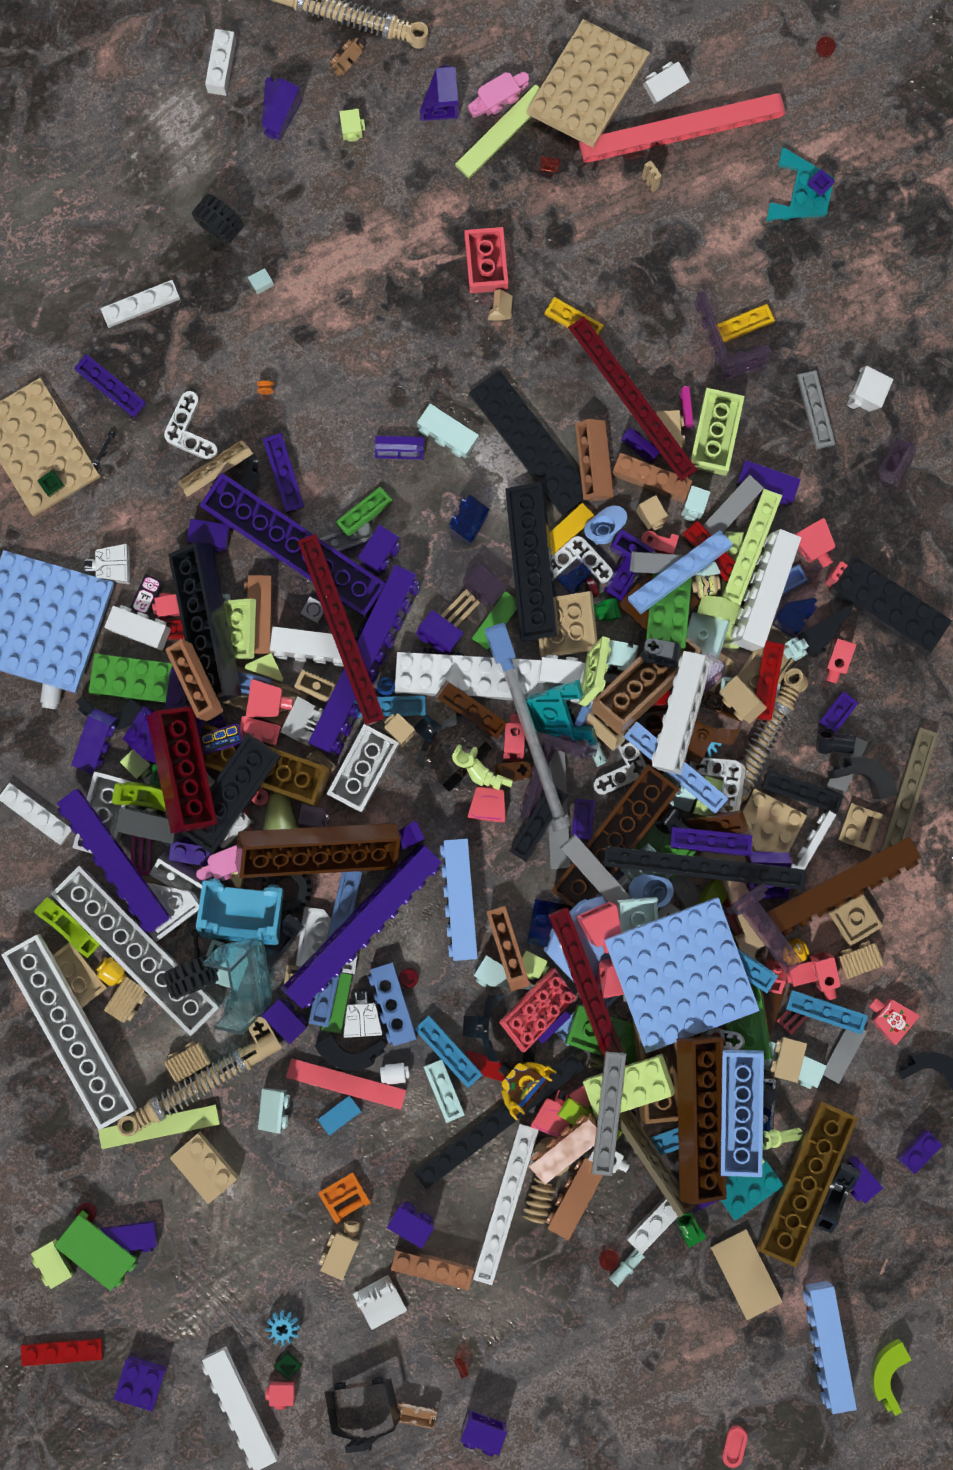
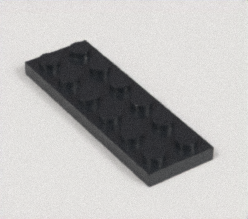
M248 733L210 788L217 824L208 828L182 833L210 854H215L282 756Z

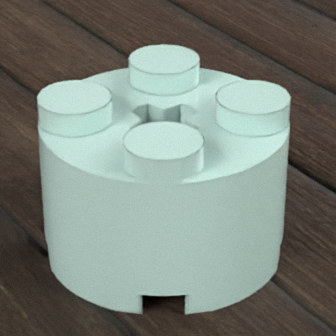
M610 640L609 647H611V651L606 661L608 664L607 670H612V667H618L617 670L624 672L637 659L639 646L633 644L632 648L628 643Z

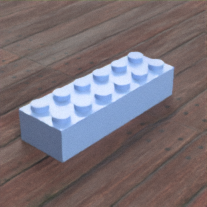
M468 839L445 840L444 845H440L441 858H445L446 865H442L443 878L447 877V885H443L444 897H448L449 905H445L446 917H450V925H447V937H452V945H448L449 957H453V961L477 959Z
M723 1049L721 1176L762 1177L764 1051Z
M828 1281L804 1285L805 1291H802V1296L809 1310L806 1311V1318L812 1327V1331H809L811 1343H814L816 1348L813 1356L815 1364H818L820 1370L817 1372V1378L823 1388V1392H820L822 1403L825 1404L826 1409H829L832 1414L857 1410L834 1286Z

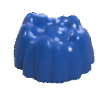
M384 677L378 680L377 690L380 694L388 696L394 692L395 682H393V679Z

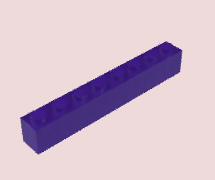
M75 789L58 801V812L64 819L67 817L70 821V829L74 834L80 835L82 838L81 844L87 851L90 850L94 855L92 859L98 867L102 866L105 870V878L110 883L113 882L117 887L115 891L122 900L125 898L128 902L127 908L133 916H138L140 927L145 932L153 933L170 921L172 917L81 790Z

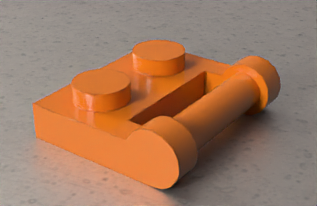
M354 1172L318 1192L336 1224L342 1221L341 1218L363 1205L371 1204ZM358 1193L360 1196L358 1200L341 1210H335V1206Z

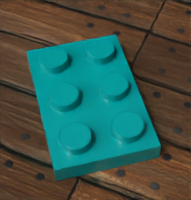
M765 1160V1163L762 1164V1177L726 1176L727 1199L720 1201L733 1220L736 1221L784 1185Z

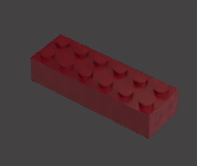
M192 706L159 710L147 715L171 834L204 829L216 825L214 805Z

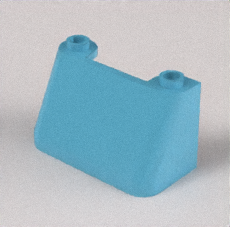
M218 879L203 880L196 929L200 936L209 939L268 945L279 944L283 888L277 885H268L263 891L224 887Z

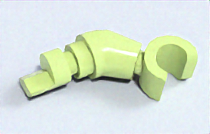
M457 745L452 759L456 765L463 768L466 767L473 782L480 786L493 785V788L500 790L502 784L510 788L512 787L514 780L501 775L494 776L493 772H490L478 759H475L478 754L477 747L472 748L470 754L463 751L462 745Z

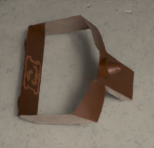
M704 689L700 706L739 721L738 729L712 728L697 721L696 718L685 759L701 764L711 742L734 744L741 730L742 722L734 715L736 710L733 707H727L722 701L723 696Z

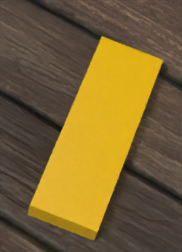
M556 297L552 299L544 315L567 328L584 316L598 336L604 328L603 324Z
M765 304L714 325V330L722 345L770 325L775 320L768 304Z
M583 503L549 533L552 556L582 531L588 521L595 517Z

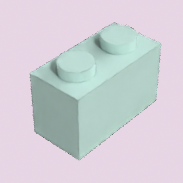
M691 486L681 515L685 516V520L695 522L701 519L710 491Z

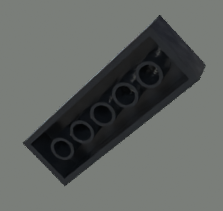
M853 556L829 592L848 605H852L854 609L926 656L929 655L952 620Z

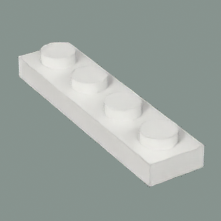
M170 280L100 309L108 328L180 300L173 280Z
M11 783L0 794L1 802L59 845H62L71 834L72 830L67 824Z
M827 811L825 814L822 813L817 820L819 825L816 831L812 830L807 838L809 843L806 848H801L797 855L799 860L796 865L792 864L791 868H806L836 814Z

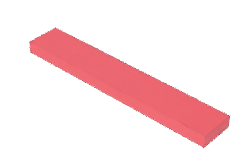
M291 1058L286 1078L400 1110L406 1094V1089Z

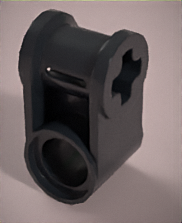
M650 638L644 644L641 658L647 663L675 668L679 664L681 646L675 642Z

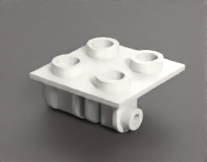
M297 696L280 732L310 747L309 739L324 709L318 708Z
M389 1275L353 1294L356 1299L355 1302L363 1312L371 1330L407 1311Z

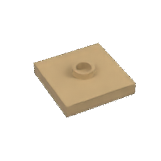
M865 895L856 899L851 898L847 904L838 909L835 908L828 913L849 947L883 927Z

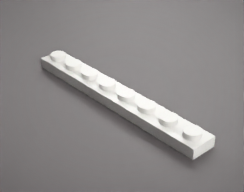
M519 1123L473 1280L489 1285L493 1284L538 1134V1130Z

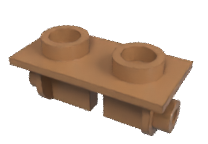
M358 38L348 39L342 45L343 51L340 54L336 53L330 59L331 65L328 69L334 68V73L337 76L344 75L352 64L347 60L348 58L355 62L363 53L364 46L360 43H355Z
M404 1402L397 1404L401 1418L399 1420L400 1423L434 1429L437 1411L434 1408L416 1407Z

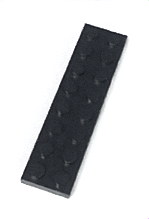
M500 370L469 392L470 397L534 481H542L544 483L545 495L561 516L583 501L580 474Z
M541 481L505 488L520 641L527 642L560 636L544 483Z

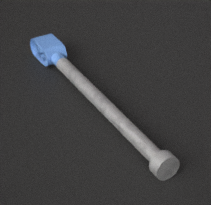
M503 622L485 628V634L495 663H501L554 819L551 822L553 831L571 826L570 816L565 817L512 659L515 658V653L506 626Z

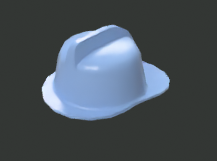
M620 506L606 507L586 523L584 528L585 535L593 540L596 545L612 542L617 532L626 524L627 513Z
M640 875L635 877L629 885L628 893L632 899L656 897L658 899V908L668 905L674 898L672 883L663 877Z

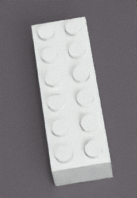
M782 529L772 532L766 537L762 553L759 555L756 563V571L752 573L749 581L751 583L750 588L743 597V601H745L744 606L740 608L737 614V619H739L737 626H734L731 632V644L749 651L764 648L802 537Z

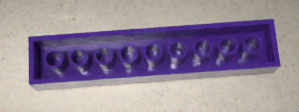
M221 473L199 505L200 508L312 582L298 540L314 534ZM318 538L341 602L364 617L386 583Z
M394 565L357 641L373 684L378 678L379 673L377 671L380 665L383 666L387 659L385 654L388 648L391 649L395 643L396 638L394 636L397 630L400 631L404 624L402 619L405 613L408 614L412 608L413 603L411 601L414 595L417 596L421 589L417 575L397 565ZM345 668L308 742L314 748L333 757L342 752L344 738L350 735L353 729L351 724L354 718L357 719L361 713Z
M417 845L280 989L299 1007L303 1009L306 1006L308 1008L315 1001L314 996L318 992L322 993L329 986V980L332 977H338L343 971L342 967L347 962L351 963L357 957L356 952L360 948L364 949L371 942L369 938L374 933L378 934L385 927L384 923L388 918L390 920L393 919L399 912L397 909L402 904L406 905L413 896L411 894L416 889L419 891L423 888L428 876H433L439 871V865L442 862L426 846Z

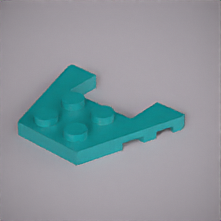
M782 148L778 167L797 171L790 206L770 202L766 221L826 216L832 187L822 197L816 194L807 186V183L820 169L786 148Z
M575 680L527 697L526 703L536 732L557 737L565 735L571 737V740L579 742V739L589 741L588 744L596 745L597 737L594 727L574 726L566 703V699H582L583 690L580 680Z

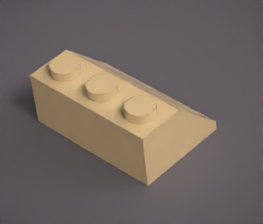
M199 1132L170 1157L172 1162L208 1204L239 1178L202 1132Z

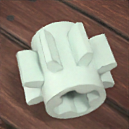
M795 637L785 643L786 649L783 652L787 659L793 658L794 661H797L808 654L806 649L809 646L805 639L799 640Z

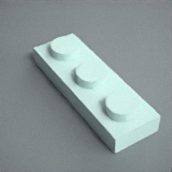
M441 1059L424 1066L446 1123L464 1116L465 1114L443 1060Z

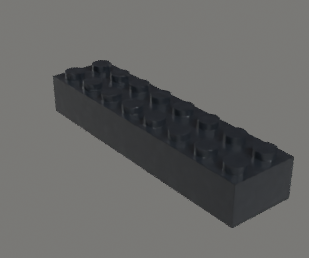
M195 542L169 553L168 557L185 641L192 643L219 703H223L242 696L213 546L210 543Z

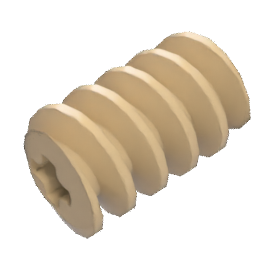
M534 1178L533 1180L538 1185H531L535 1193L528 1194L533 1200L525 1202L530 1208H523L527 1216L522 1217L535 1223L544 1224L546 1220L542 1216H548V1212L544 1208H551V1204L547 1201L554 1199L550 1193H556V1189L552 1186V1183L548 1182L544 1185L540 1179Z

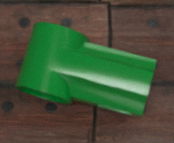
M607 599L594 604L595 621L620 619L618 599Z
M685 1213L678 1218L677 1223L681 1230L680 1233L688 1248L706 1239L704 1232L692 1213Z

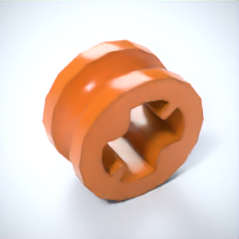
M257 382V386H259L256 390L257 393H274L272 389L274 382Z

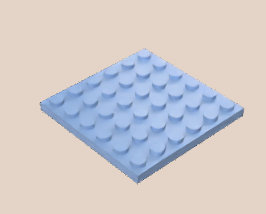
M3 550L0 558V671L77 694L115 585L114 582Z
M718 897L604 939L646 1053L675 1043L677 1038H688L760 1011Z

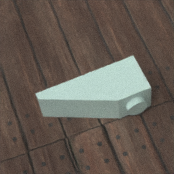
M486 955L474 974L477 977L475 981L484 987L488 984L493 987L510 988L503 965ZM530 983V986L521 989L530 990L534 985Z

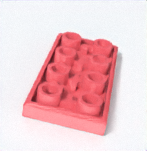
M551 968L499 1023L521 1052H526L577 997L555 968Z

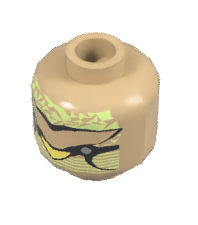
M696 575L695 581H692L693 593L697 592L699 598L706 597L707 595L717 596L718 591H721L719 575Z

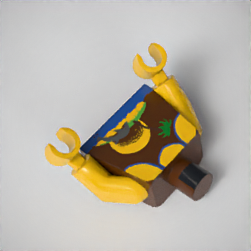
M525 1062L523 1065L518 1063L514 1068L507 1063L501 1065L498 1072L505 1077L501 1083L503 1086L501 1093L505 1106L509 1109L510 1114L515 1120H518L516 1115L519 1112H522L523 1115L525 1114L523 1110L529 1106L548 1081H552L549 1076L553 1072L557 1073L554 1069L532 1062Z

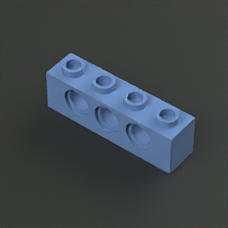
M394 963L370 969L371 974H368L370 985H375L377 993H374L376 1004H380L383 1011L379 1013L382 1024L386 1023L388 1031L385 1032L388 1043L392 1042L393 1046L416 1040L417 1038ZM388 980L391 983V989L389 991L381 990V981ZM394 999L397 1002V1008L395 1010H388L386 1008L387 1000ZM393 1019H401L403 1027L398 1030L392 1027Z

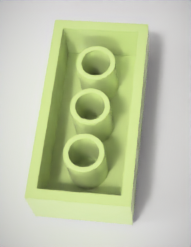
M706 388L690 460L697 470L723 476L727 475L745 396Z
M663 1054L625 1066L620 1113L671 1097L676 1093ZM603 1073L583 1081L596 1120L598 1119Z

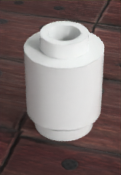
M42 684L40 699L42 708L57 709L58 705H60L62 689Z
M404 1063L386 1064L385 1067H380L381 1082L387 1083V1085L406 1083V1078H410L409 1067L405 1066Z

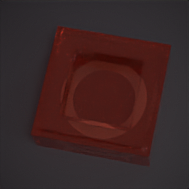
M541 156V170L559 172L560 159Z

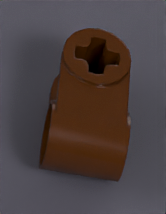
M526 761L495 764L496 776L501 775L514 780L513 782L527 780L534 774L533 766ZM523 765L529 769L525 772V775L523 773H520V770L523 769Z

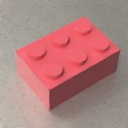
M503 227L464 230L469 293L494 292L499 289L503 291L508 290Z

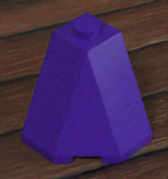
M443 65L435 69L420 109V121L459 118L455 67Z
M267 77L265 80L262 128L265 136L272 140L276 138L281 141L302 103L300 87L283 78L273 81L272 77Z

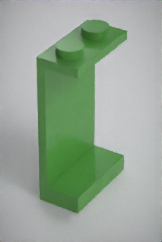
M82 1210L58 1239L54 1247L110 1291L115 1286L119 1288L125 1280L124 1274L127 1271L131 1272L138 1264L136 1259L139 1254L135 1252L134 1255H131L89 1222L86 1219L88 1214Z

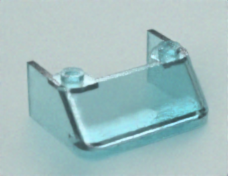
M256 938L222 944L203 962L204 966L228 971L231 993L223 1001L225 1015L214 1025L215 1029L243 1035L271 1003L272 991L264 942Z

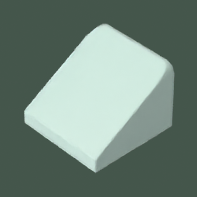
M265 268L248 277L256 294L274 286Z
M711 562L696 573V575L720 574V570L716 562Z

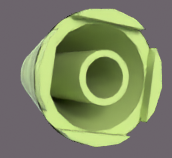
M273 792L269 796L263 830L298 828L290 798Z

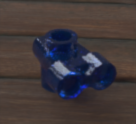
M582 562L567 574L563 573L557 579L570 594H575L580 590L578 587L592 572ZM576 571H583V576H577Z

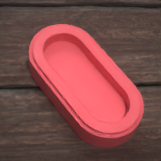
M741 1426L729 1428L723 1447V1462L731 1468L738 1467L742 1463L748 1437L745 1429Z

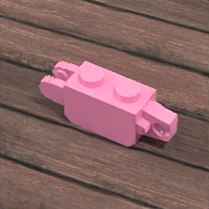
M505 72L481 86L478 90V98L468 105V110L472 117L475 118L484 113L487 116L492 113L497 114L505 105L517 102L520 92L529 85V74L522 72L512 77L511 73Z
M237 845L209 856L207 861L209 865L199 869L196 877L199 880L214 877V879H220L221 882L231 879V874L238 872L235 864Z

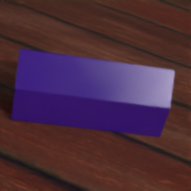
M375 436V458L423 460L424 437Z

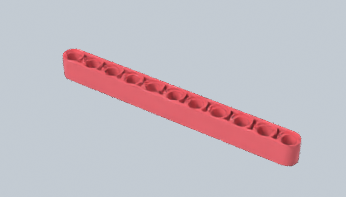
M772 94L602 134L594 148L579 141L583 161L593 162L780 118L786 112L781 94Z

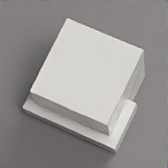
M868 366L860 368L859 377L853 391L849 395L850 398L847 406L852 409L861 407L869 412L882 408L893 379Z

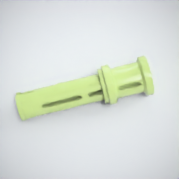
M794 1128L785 1131H778L776 1129L769 1132L763 1131V1150L770 1149L771 1147L777 1148L785 1142L801 1140L803 1134L798 1135V1133H801L802 1130Z

